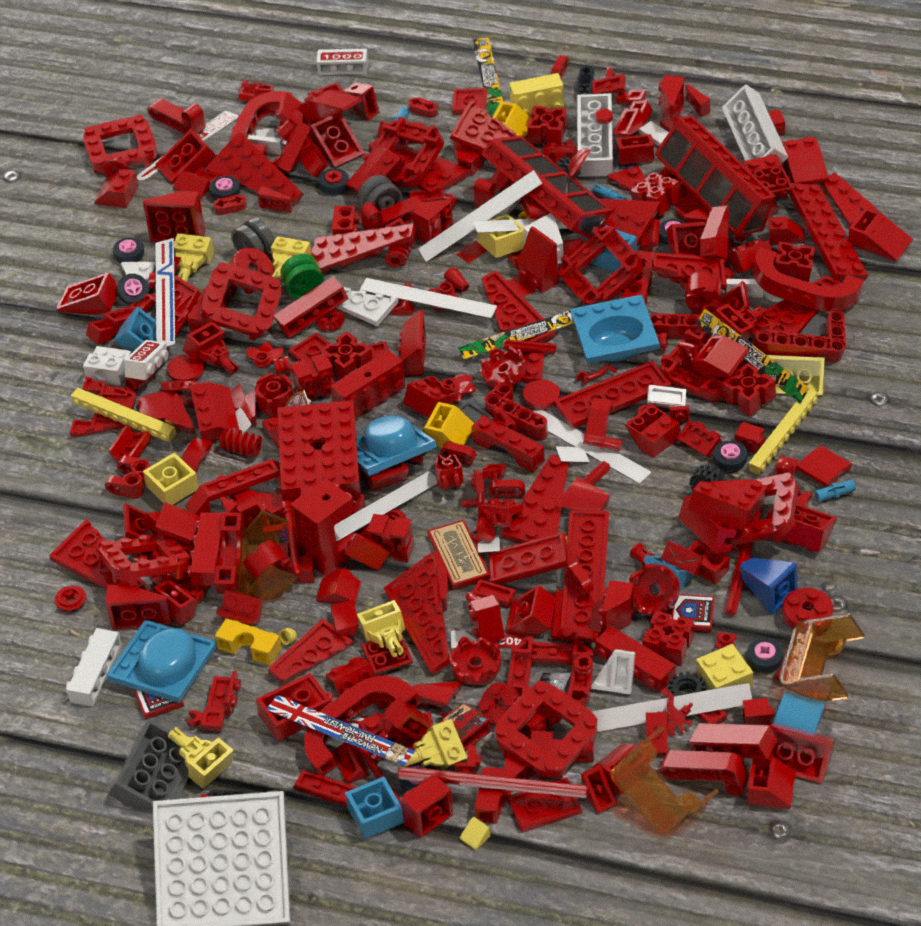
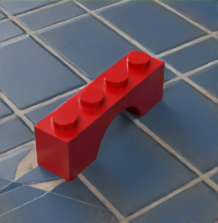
M484 415L472 425L474 443L487 450L492 445L505 448L515 458L518 466L534 473L545 462L544 446Z
M222 512L220 526L221 553L219 564L216 565L214 580L217 594H224L227 589L238 592L245 526L242 513Z

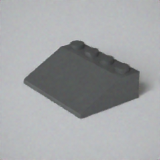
M149 718L147 719L135 739L108 795L126 805L153 811V801L179 799L189 779L188 768L186 767L185 759L179 755L181 747L168 738L171 730Z

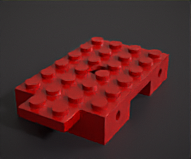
M353 400L278 408L280 475L283 501L290 500L294 502L325 478L332 483H336L344 492L350 493L353 499L361 498ZM313 447H322V449L315 450Z

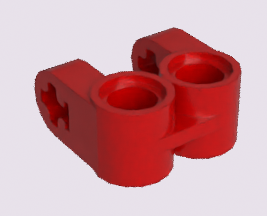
M122 456L117 463V468L126 475L123 478L110 476L105 483L106 490L112 494L130 499L142 497L145 492L144 486L146 485L143 471L150 467L149 462L145 459Z

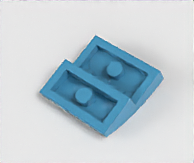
M785 692L774 723L816 734L826 702Z

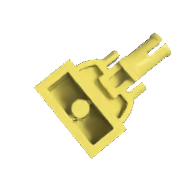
M177 234L174 242V253L176 257H182L177 267L179 271L178 277L187 282L190 274L196 273L198 267L202 264L211 263L215 251L211 238Z
M277 236L271 246L274 270L272 277L279 279L281 284L280 269L283 263L294 255H311L310 242Z
M395 600L357 614L362 634L367 642L373 641L382 648L384 647V642L393 657H397L395 650L399 656L403 653V648L399 641L403 639L402 631L406 629L401 611Z
M452 719L429 728L421 741L414 743L415 752L405 766L401 764L399 766L407 767L424 761L421 763L422 767L427 765L441 766L442 770L455 766V763H462L466 760L467 755Z
M175 727L174 731L171 730L168 734V738L181 747L179 755L185 759L188 777L202 789L232 764L234 750L219 737L214 742L201 740L197 736L194 738L188 737L178 727Z

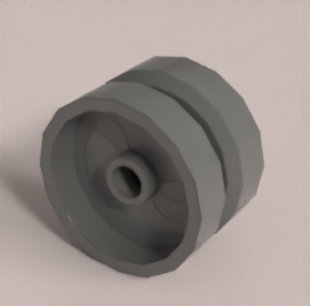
M375 175L363 183L358 193V202L361 206L370 202L379 211L403 200L402 192L383 175Z
M251 217L243 225H240L231 232V240L237 252L244 248H255L267 254L271 251V246L275 241L269 227L257 217Z

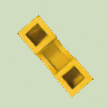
M225 619L215 634L217 649L236 654L240 647L251 645L253 661L269 666L272 665L282 649L279 635L254 626L242 624L239 621Z

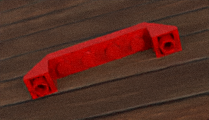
M270 459L200 485L185 504V509L199 516L201 513H211L209 502L274 478L281 487L280 463Z

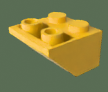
M501 101L492 118H497L514 131L516 136L521 135L526 139L528 135L527 126L531 117L517 104Z
M438 402L424 427L425 434L436 441L438 447H442L445 442L465 445L472 432L474 422L457 406Z

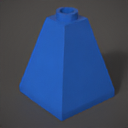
M750 558L740 566L739 570L743 581L771 615H774L782 607L785 597L790 592L798 589L797 564L794 562Z

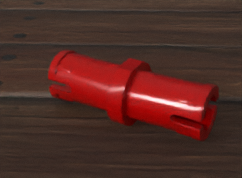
M585 433L583 444L600 447L599 449L602 450L606 448L621 451L622 440L609 438L604 434L599 436Z

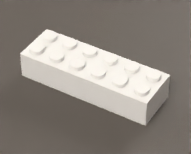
M745 84L722 107L745 161L777 154L780 163H783L788 158V155L764 102L757 91Z
M611 94L577 95L578 151L582 149L592 150L581 165V170H579L581 175H578V177L608 176V174L613 173L612 121L608 124H600L596 121L595 116L596 112L600 109L612 111Z

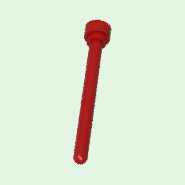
M287 500L283 501L279 507L280 513L286 521L293 574L299 576L301 568L290 505L293 501Z

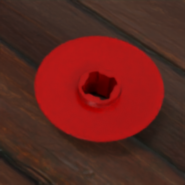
M115 158L103 163L102 172L109 178L119 168L127 170L129 168L125 161Z

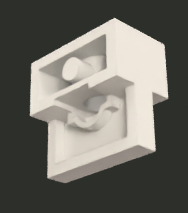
M96 346L94 353H89L83 365L85 377H91L96 382H105L106 385L121 387L125 379V359L131 355V351Z

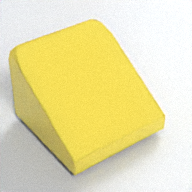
M473 817L461 834L460 840L477 850L490 837V829L487 825Z

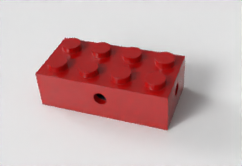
M390 350L385 351L330 386L332 402L353 400L355 419H357L406 387L403 361Z

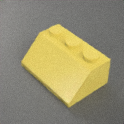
M768 355L769 358L809 387L810 390L817 392V395H823L825 358ZM776 386V393L786 394Z

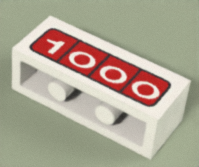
M367 49L318 50V75L367 74Z
M145 340L125 359V377L146 380L168 359L169 353L166 350V343Z

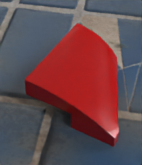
M243 79L239 100L250 101L261 94L274 92V86L260 82L248 83L249 80Z
M577 477L558 501L556 509L562 510V507L574 510L603 511L608 506L610 495Z
M461 681L415 684L412 688L418 693L421 701L419 706L429 708L430 704L444 708L449 705L452 698L457 697L463 683Z

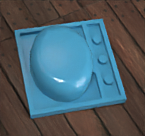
M642 295L570 309L587 364L598 361H623L634 357L638 353L660 349V343Z
M389 415L376 418L366 426L364 435L357 437L359 469L368 476L377 475L381 470L436 448V441L412 425L408 419L401 416Z
M145 620L107 673V681L180 703L216 650L217 642L190 634L180 628H171Z

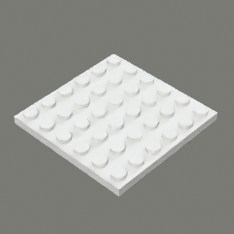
M283 791L153 801L157 926H260L290 923Z

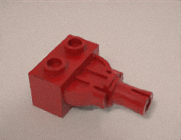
M726 304L716 309L713 315L748 341L752 329L758 323L757 320L766 316V310L762 306H758L753 310L747 309L745 311V309L739 311Z
M213 321L186 336L182 350L194 361L201 359L211 362L214 366H222L230 375L235 374L239 369V366L229 358L230 352L226 350L223 341L225 332Z
M167 579L154 587L153 592L166 596L171 619L181 626L195 617V609L199 604V600L204 598V591L213 586L192 585V581H188L185 584H175L170 579Z
M473 591L466 594V601L468 602L467 607L470 619L475 627H472L475 639L483 637L490 643L505 639L500 606L494 595L481 598Z
M396 698L384 712L387 720L383 725L382 732L378 736L397 744L408 740L410 737L421 741L433 724L420 710ZM368 753L377 762L382 758L374 753Z

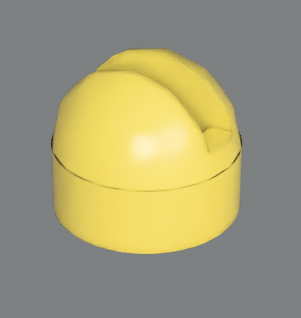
M292 628L282 629L279 632L281 643L288 645L296 641V631Z

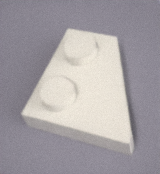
M121 262L122 270L126 275H141L149 286V273L155 272V262Z
M615 650L591 685V689L631 694L636 652Z

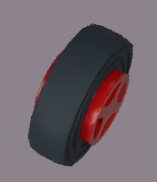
M328 169L320 174L319 187L327 194L342 193L348 188L345 184L349 180V175L342 169Z

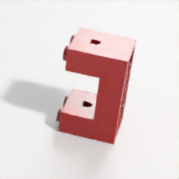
M327 478L290 504L299 557L312 555L314 569L323 576H327L351 558L344 552L347 542L355 534L352 532L336 542L334 526L354 512V499L350 493L344 492L336 483H332Z

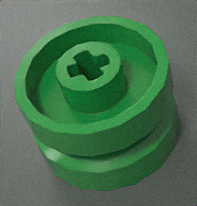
M298 254L290 257L283 263L280 269V277L289 295L296 300L325 282L324 275L317 261L309 254Z

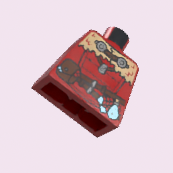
M354 83L349 88L343 90L342 93L362 98L361 102L349 108V111L367 121L379 113L372 85Z
M466 704L460 705L455 710L450 706H445L440 712V715L443 717L442 722L452 719L464 751L468 750V746L475 745L491 732L490 719Z

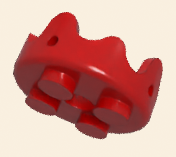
M255 248L241 249L232 257L229 263L249 269L248 266L252 265L255 267L256 272L272 276L274 272L269 257L264 252ZM241 287L245 290L246 294H253L254 292H256L254 290Z
M494 347L490 350L489 358L481 362L482 370H479L484 382L491 388H495L502 382H508L514 386L525 375L527 362L521 349L517 351L515 348L509 347L508 351L502 352Z
M647 564L629 577V582L634 583V603L637 611L654 615L655 611L666 613L677 603L680 594V584L677 576L668 567L658 564ZM655 584H658L660 587V592L657 595L652 593V587Z
M796 589L790 592L783 601V622L789 625L797 636H803L806 631H813L815 634H819L826 626L831 627L833 603L827 594L818 589ZM809 606V607H811V608H813V609H812V610H806V609H803V607Z
M462 637L457 647L450 652L451 671L459 681L465 684H485L493 680L501 670L502 663L498 643L494 642L491 644L483 637L474 642L469 641L467 637ZM475 661L481 663L480 665H477V666L471 665V664L474 663Z

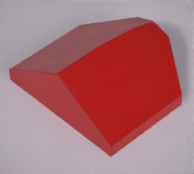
M344 568L336 569L322 578L317 602L341 603L354 600L356 605L361 582L349 570Z

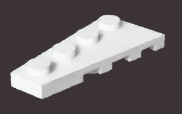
M344 287L349 299L336 308L378 326L396 306L398 299L396 297L385 298L382 294L377 293L376 295H371L362 290L357 292L351 291L350 288Z

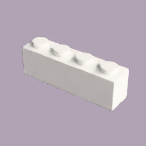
M96 628L93 636H90L88 646L82 652L81 661L74 669L72 680L66 686V693L70 703L94 706L107 678L106 675L110 671L122 646L119 632Z

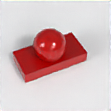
M779 456L772 476L790 473L794 478L799 460Z

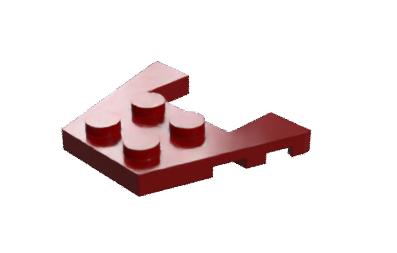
M177 275L174 277L175 337L201 295L199 289ZM156 292L151 295H144L142 301L137 304L133 302L129 307L135 309L138 306L144 312H147L156 304Z
M85 377L82 390L134 410L137 399L136 393L117 386H108L102 381L96 382L91 377ZM94 413L92 421L73 420L70 436L79 437L120 429L129 425H124L119 421L104 417L102 414Z

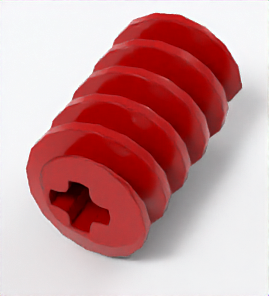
M414 239L411 242L394 248L389 246L385 256L386 264L393 268L406 265L414 245Z
M231 427L229 431L227 429L223 430L220 437V447L230 452L234 451L237 454L247 455L250 458L257 457L262 447V436L258 435L256 437L254 433L249 435L247 431L242 434V430L238 429L236 431L235 428Z

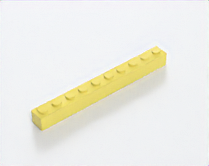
M78 387L71 395L75 405L102 414L104 417H109L114 421H119L142 432L148 431L149 434L161 438L163 441L171 442L176 435L175 427Z
M809 389L801 404L796 402L749 462V472L760 475L765 471L772 458L777 455L779 449H782L785 441H788L789 436L794 433L802 419H805L807 413L817 403V392Z

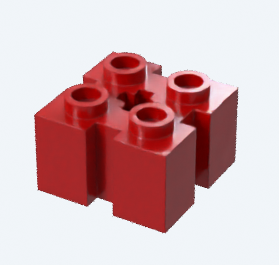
M533 106L531 118L527 126L528 141L535 144H542L543 141L562 144L568 125L567 108L553 107V110H548L545 106Z
M653 172L644 179V182L638 183L630 190L632 200L661 202L662 206L657 212V216H661L669 210L670 204L675 205L682 199L678 180L670 177L663 178L662 175Z
M779 241L775 261L776 270L784 275L809 282L815 247L804 245L794 247L792 243Z
M347 331L336 338L334 345L329 343L319 350L320 354L325 353L333 366V372H336V377L340 380L373 360L372 349L363 342L357 344V338Z
M325 353L311 357L312 361L309 362L301 360L290 364L291 373L294 378L293 386L295 393L305 390L307 399H310L311 402L316 400V396L321 395L323 398L331 395L330 386L335 383L333 380V366Z
M749 363L737 371L738 375L736 377L731 375L721 383L722 398L733 406L738 404L739 410L748 416L757 412L760 409V404H767L776 397L775 380L765 373L759 375V370Z
M373 514L367 529L368 539L389 549L390 553L387 557H393V561L409 562L414 548V538L411 535V519L396 517L395 520H391L387 515Z
M655 611L650 622V629L647 628L643 637L642 645L672 663L682 666L687 655V648H690L694 638V620L678 617L675 620L671 619V614Z

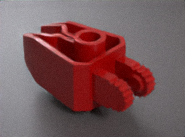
M448 453L449 457L443 458L441 454L436 457L435 472L437 486L444 487V490L455 486L456 488L460 487V484L464 482L462 465L453 453Z

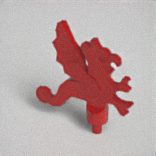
M664 688L661 693L664 696H669L667 702V710L669 711V713L667 712V720H670L667 723L668 734L675 736L676 733H673V730H676L677 726L681 727L680 733L683 734V731H686L683 723L692 727L691 723L693 721H686L685 717L691 712L690 708L693 704L690 702L687 706L684 705L678 710L674 706L673 694L667 688Z

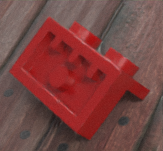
M690 419L677 436L678 441L707 458L710 457L716 445L723 442L720 439L721 435L714 430L710 432L701 422L697 421L695 423Z
M227 589L224 592L222 607L216 611V615L222 616L223 620H236L251 626L260 621L264 599Z

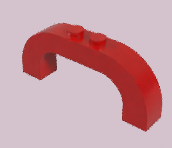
M268 92L250 100L243 108L241 114L238 115L235 126L232 127L231 139L239 131L248 138L249 135L253 134L258 122L262 118L276 115V111L279 109V99L283 97L284 92ZM254 144L268 158L266 145Z
M759 248L753 271L755 281L763 290L773 296L813 309L830 311L832 309L844 310L853 306L861 295L864 283L862 279L846 275L841 285L822 287L777 271L774 267L777 257L776 252Z
M374 676L345 690L340 697L329 702L320 713L347 723L361 711L376 702L386 701L392 703L396 698H399L416 707L421 701L418 693L404 680L393 676ZM307 727L304 738L307 757L318 775L325 776L338 766L334 756L327 749L330 735Z

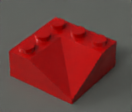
M178 191L143 200L150 242H161L174 238L175 242L177 234L204 237L206 231L199 192Z
M751 479L700 481L693 489L688 510L744 531L762 507L768 486L760 481Z

